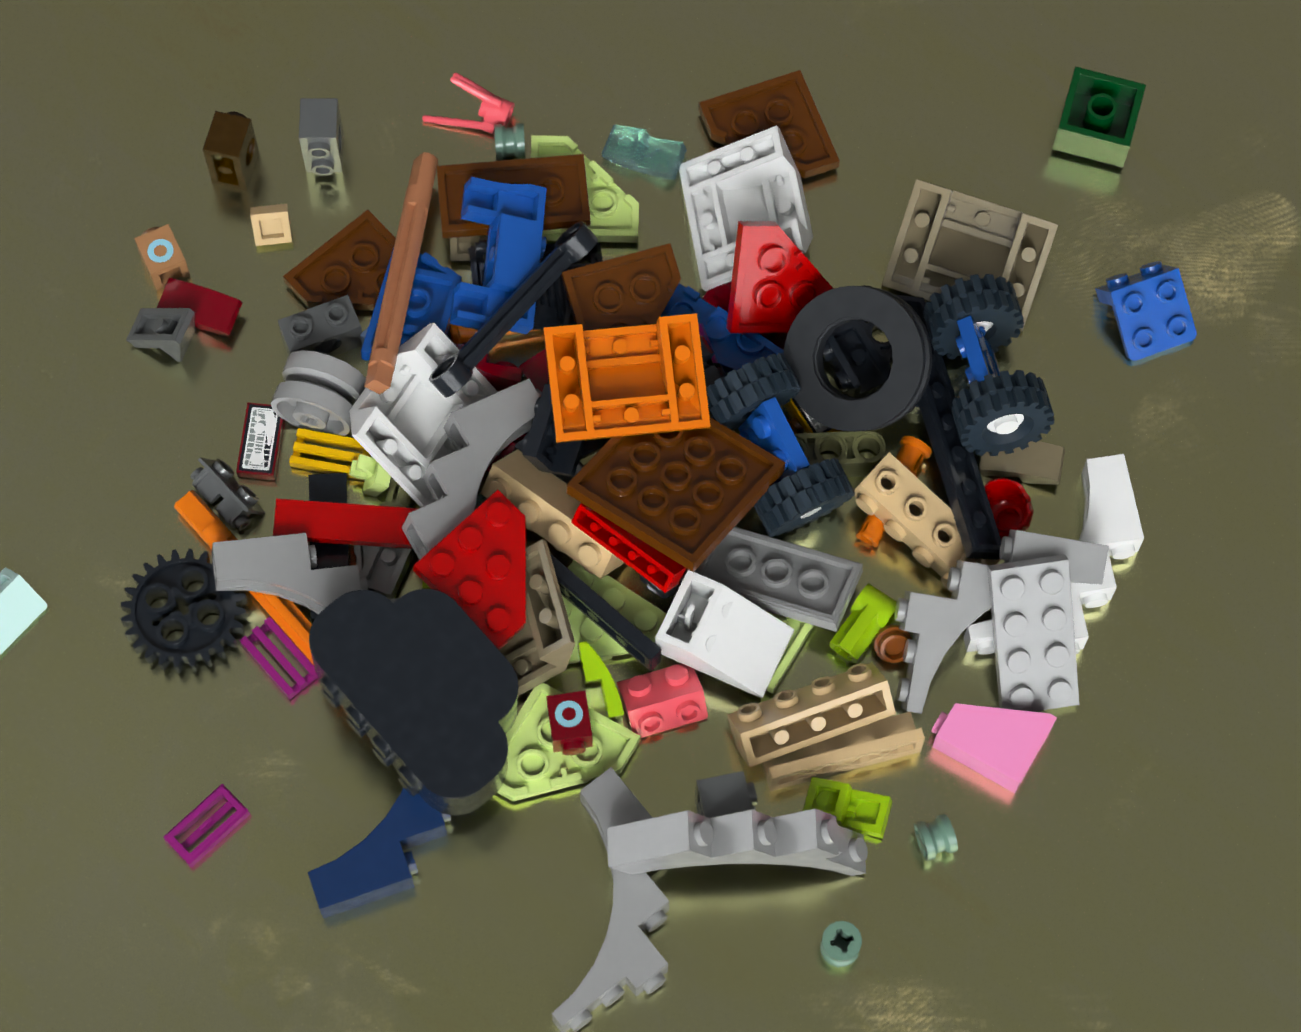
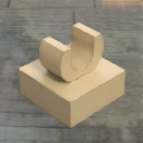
M287 203L250 207L255 246L292 242V230Z

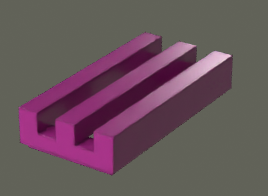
M270 616L264 620V624L261 627H255L251 635L248 637L245 635L239 640L244 649L289 700L318 678L312 663ZM271 632L307 672L306 676H301L266 636L267 633ZM260 641L296 684L290 687L254 644Z
M222 783L164 835L163 838L192 868L246 819L250 812ZM225 798L227 800L221 808L202 823L181 844L177 841L221 799ZM234 808L237 810L226 821H224L215 831H213L203 842H201L192 852H188V850L194 844H196L227 814H229Z

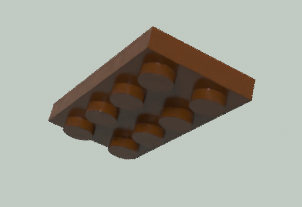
M584 154L437 166L443 239L488 235L489 225L461 219L464 184L471 177L499 183L532 184L547 188L543 230L565 229L579 221H583L588 227L591 226Z

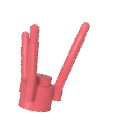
M456 72L450 81L483 100L478 112V116L484 118L483 122L430 115L422 117V121L427 123L480 129L493 134L495 124H502L504 127H507L512 117L515 103L496 96Z

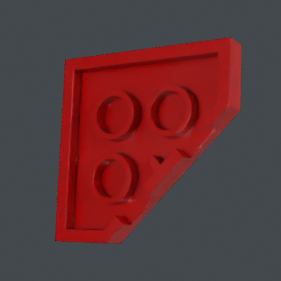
M738 221L726 328L730 333L789 332L796 316L811 300L834 288L775 221Z
M496 490L413 566V571L431 589L450 596L498 650L523 629L526 623V516L499 490Z

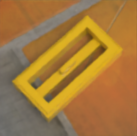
M298 428L296 433L297 439L296 442L294 441L293 455L290 456L289 464L293 468L325 474L347 473L348 478L358 479L349 475L351 466L303 458L301 456L302 453L328 459L352 462L353 460H358L360 453L311 445L305 442L363 452L361 455L369 457L371 455L355 438Z

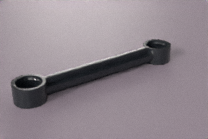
M579 221L569 227L557 239L555 243L556 248L456 354L445 359L432 372L429 381L445 398L458 392L469 381L473 374V368L560 277L562 272L572 263L583 258L595 246L598 238L583 221Z

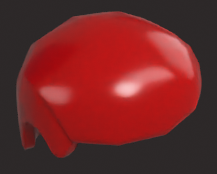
M1004 477L988 481L984 487L1001 541L1004 536H1009L1010 529L1027 530L1031 525L1034 510L1030 496L1019 482Z

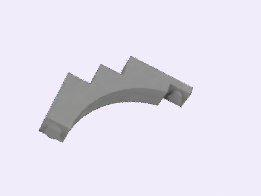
M530 379L451 412L444 430L456 451L430 462L423 476L436 501L410 512L402 526V530L419 560L474 511L478 489L487 468L510 443L530 431L535 416V403L542 394L539 389H535Z

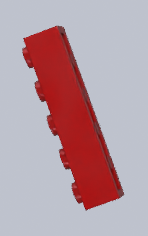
M579 504L571 521L572 524L664 593H667L679 584L686 570L684 566L586 505Z

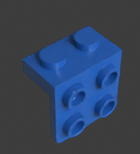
M1161 261L1151 262L1141 266L1140 273L1129 277L1127 273L1114 275L1106 279V285L1095 288L1099 302L1111 305L1113 308L1127 358L1137 361L1190 342L1196 338L1197 332L1179 268L1163 265Z

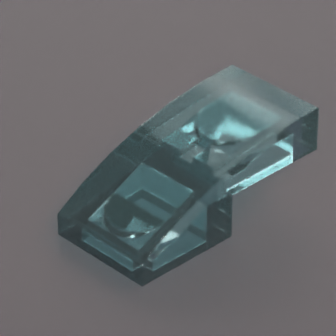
M613 125L601 155L603 159L622 167L651 176L675 180L687 149L681 141L650 137L646 129Z

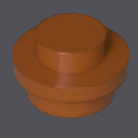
M889 625L882 628L876 634L873 647L881 660L898 663L903 661L907 639L912 638L908 631L899 629V625Z

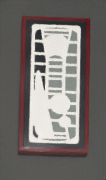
M247 402L236 469L237 477L275 481L285 420L279 417L269 404Z

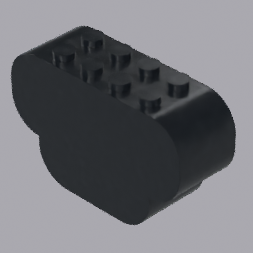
M433 589L411 591L394 603L380 593L370 590H355L338 597L318 614L310 629L309 646L315 672L319 678L318 681L323 687L321 692L334 708L341 705L345 709L344 711L348 716L346 720L359 737L362 738L367 734L374 745L372 751L386 767L391 764L394 765L400 775L398 781L412 797L419 794L430 807L447 815H463L473 812L493 797L502 787L507 775L508 742L506 733L514 724L517 716L518 679L510 662L450 596Z

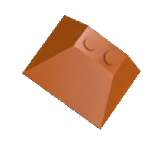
M697 313L659 317L656 324L586 331H583L582 324L544 327L556 443L711 427Z

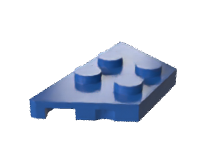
M427 252L423 255L419 253L400 346L430 323H435L446 336L450 327L453 289L462 282V277L450 268L441 266L437 259ZM392 254L361 349V360L368 361L370 359Z

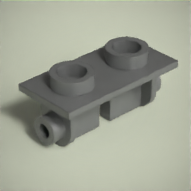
M201 457L198 459L205 468L199 467L193 471L190 476L193 480L192 485L210 504H213L220 496L224 498L216 506L215 510L231 528L237 527L241 531L250 524L251 520L248 517L251 513L265 514L264 510L257 504L259 500L257 495L247 486H240L232 477L234 471L228 464L221 459L211 460Z

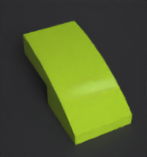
M587 642L578 643L577 647L584 683L600 681L607 718L623 717L624 710L617 687L604 662Z
M812 776L803 811L818 809L836 816V821L841 827L860 834L883 839L893 801L889 796L854 790L848 783Z

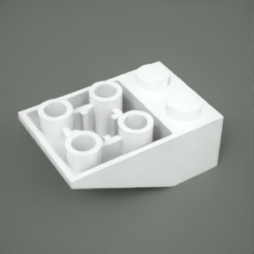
M688 569L658 630L655 644L661 648L662 655L759 698H763L794 629L727 586Z

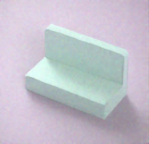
M6 567L0 572V655L47 608V603L19 574Z

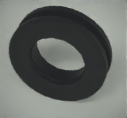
M866 286L838 287L826 291L811 300L794 319L786 337L783 353L802 389L794 397L799 406L819 423L842 431L876 430L889 426L903 418L921 399L928 385L932 368V348L929 335L916 311L895 294L879 288ZM861 319L873 323L885 333L892 347L893 364L889 378L878 391L867 397L854 398L842 394L831 385L824 372L823 352L827 339L837 327L848 321Z

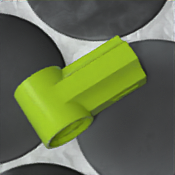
M868 583L856 598L850 610L851 614L832 638L829 646L845 661L857 664L874 641L876 634L882 628L889 626L894 620L897 601Z

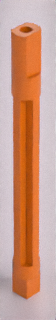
M189 491L175 503L174 508L211 550L213 542L238 540L196 491ZM248 591L314 666L309 646V634L313 623L290 600L276 595Z

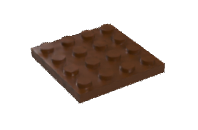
M710 417V428L612 437L567 484V494L694 572L766 493L769 486L773 485L784 473L785 462Z

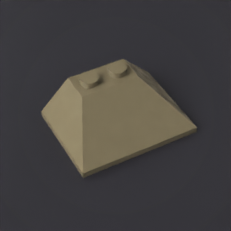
M916 179L882 286L931 301L930 296L934 292L940 294V287L945 284L951 287L955 285L956 279L963 278V281L970 280V275L976 274L979 275L980 279L984 278L986 274H993L995 279L1001 276L1006 279V282L1010 281L1013 285L1025 326L1058 224Z
M543 539L526 548L525 626L499 650L516 672L518 696L565 671L575 646L547 541Z

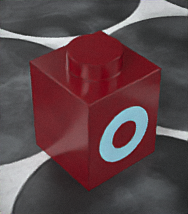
M586 690L546 696L553 752L562 751L563 755H577L585 752L586 748L593 747Z

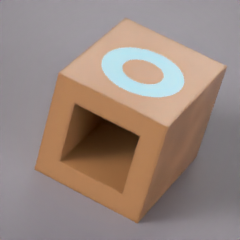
M169 224L162 227L149 228L141 236L134 238L139 254L156 291L166 286L169 277L178 280L190 277L186 260Z

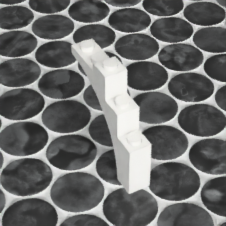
M1124 454L1087 459L1081 473L1085 504L1083 527L1079 541L1107 545L1109 548L1102 585L1070 583L1076 654L1084 648L1089 637L1082 604H1085L1086 608L1103 606L1108 603V600H1111L1117 588L1109 556H1113L1114 559L1131 557L1135 552L1139 551L1144 540ZM992 619L971 624L966 629L964 635L966 652L977 651L981 655L995 653Z

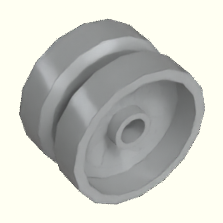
M305 350L292 352L288 356L282 371L285 382H281L276 387L271 401L272 410L279 417L299 428L340 436L347 435L351 430L349 411L366 388L364 387L366 378L359 370L333 356Z

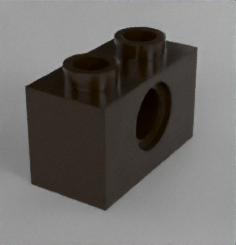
M215 111L203 147L212 184L248 191L260 154L251 118H247L245 115L234 111L228 113Z

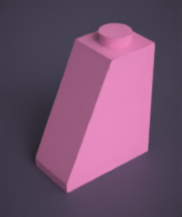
M955 703L949 714L942 711L931 730V732L936 734L932 747L1015 793L1049 735L1057 717L1050 713Z

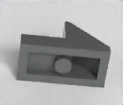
M141 308L126 341L136 348H161L176 361L182 362L195 333V312L190 308Z

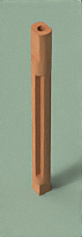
M423 152L413 161L368 363L364 387L378 394H382L391 386L439 160L433 154Z

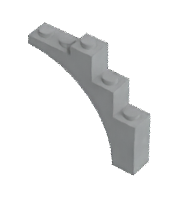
M1010 529L1009 536L1002 538L999 557L1004 560V563L1065 554L1069 559L1070 583L1102 585L1109 546ZM957 560V566L950 568L947 580V590L952 591L951 598L906 590L904 598H898L895 608V621L900 622L899 629L914 632L913 640L907 639L903 654V662L908 663L906 678H900L897 689V701H902L901 708L903 710L922 714L930 683L944 655L966 628L991 609L987 567L989 565Z
M306 533L212 543V562L216 591L247 590L276 595L303 605L319 614L345 593L355 590H368L367 578L359 576L358 565L311 570V568H317V555L315 545H308ZM399 598L389 599V600H390L392 603H394V602H395L396 600H398Z
M612 767L580 790V802L597 826L607 853V828L652 818ZM611 868L613 908L607 935L588 974L576 991L552 1013V1021L560 1032H566L570 1028L573 1032L581 1029L592 1019L593 1016L590 1012L602 1003L607 1007L618 1000L625 992L622 988L625 985L637 997L644 990L647 994L654 992L666 981L664 975L668 972V963L642 931L647 929L651 932L665 922L668 918L665 913L669 911V900L646 872L631 875Z
M751 809L714 818H708L687 810L607 828L608 867L631 875L663 869L718 864L792 865L830 870L850 876L866 874L865 860L868 856V849L864 841V835L839 826L836 816L818 809H810L777 817H771Z

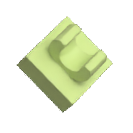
M360 454L358 460L352 461L349 475L365 480L362 493L377 497L389 488L391 476L373 457Z

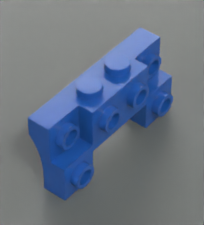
M471 177L464 184L461 219L489 225L483 286L460 282L453 289L450 324L479 330L540 265V259L543 257L546 249V237L542 236L547 188L532 184L499 183ZM536 302L509 331L527 334L534 328Z

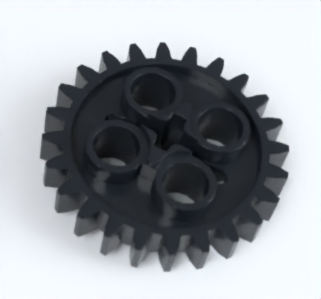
M175 549L172 550L171 560L167 562L159 554L157 555L158 566L155 568L146 562L143 564L147 573L144 577L138 574L132 575L137 588L125 587L124 589L127 597L131 599V601L121 602L122 610L128 613V615L121 617L123 626L129 628L125 635L128 641L136 640L133 648L137 654L146 651L144 657L147 663L150 664L159 657L161 670H165L170 662H173L177 673H181L184 663H189L193 672H197L198 661L203 660L206 665L212 667L211 655L217 654L225 659L226 655L223 646L226 644L236 647L237 643L232 634H244L245 632L243 625L238 620L248 619L247 610L241 608V606L248 603L246 594L239 593L241 591H216L213 563L210 564V557L206 551L203 552L199 559H195L192 549H188L185 558H180ZM199 580L204 582L198 591L190 592L186 590L187 585L192 581ZM211 595H216V599L211 600L209 598ZM161 596L168 598L164 606L160 608L150 607L151 602L155 598ZM187 606L190 612L182 615L180 608ZM206 614H219V618L215 623L210 625L201 623L202 618ZM155 621L160 622L158 626H153V623ZM181 629L184 631L182 637L176 641H167L165 639L171 630Z

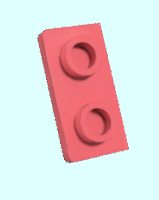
M682 663L616 682L619 696L629 718L631 731L640 735L641 738L704 720L708 717L704 691L695 669Z

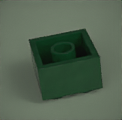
M1075 66L1052 149L1123 167L1131 145L1146 84Z

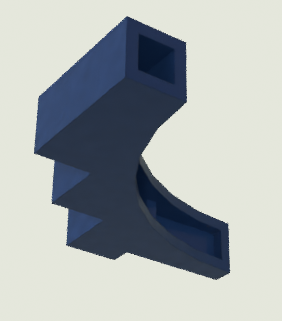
M403 788L385 818L363 841L336 860L307 872L323 919L414 888L411 875L418 873L412 851L403 852V850L446 836L445 823L451 821L450 815L436 811L419 794L412 797Z

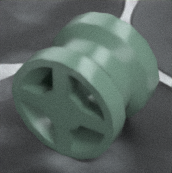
M516 123L514 127L509 128L504 127L502 124H495L496 161L505 160L507 157L525 159L524 123Z
M946 814L936 816L935 820L929 823L924 821L914 823L915 836L926 861L935 859L937 854L943 851L947 853L958 851L956 835Z
M836 921L824 930L820 943L821 955L832 966L846 967L858 958L862 945V936L858 928L852 923Z

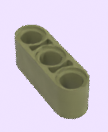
M874 431L794 434L810 465L817 462L819 464L826 460L821 455L823 451H833L839 456L837 459L847 477H866L885 456V440ZM870 449L877 456L870 459L864 458L859 454V451Z

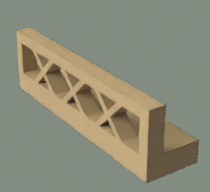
M906 712L878 720L762 763L769 789L774 791L811 781L812 776L823 778L921 752L925 737L922 728L916 729L911 712Z

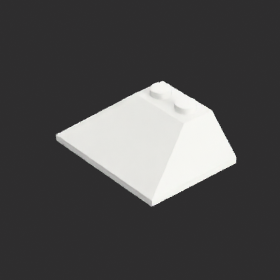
M777 125L678 165L701 287L704 291L732 281L738 221H775L802 253H806L813 239V232L801 176Z
M435 323L428 324L399 347L390 388L382 394L365 388L349 411L352 436L420 507L436 501L423 479L430 462L456 451L444 430L451 412L498 392L476 367L473 368V374L469 381L450 397L445 398L429 381L432 372L445 359L459 351Z

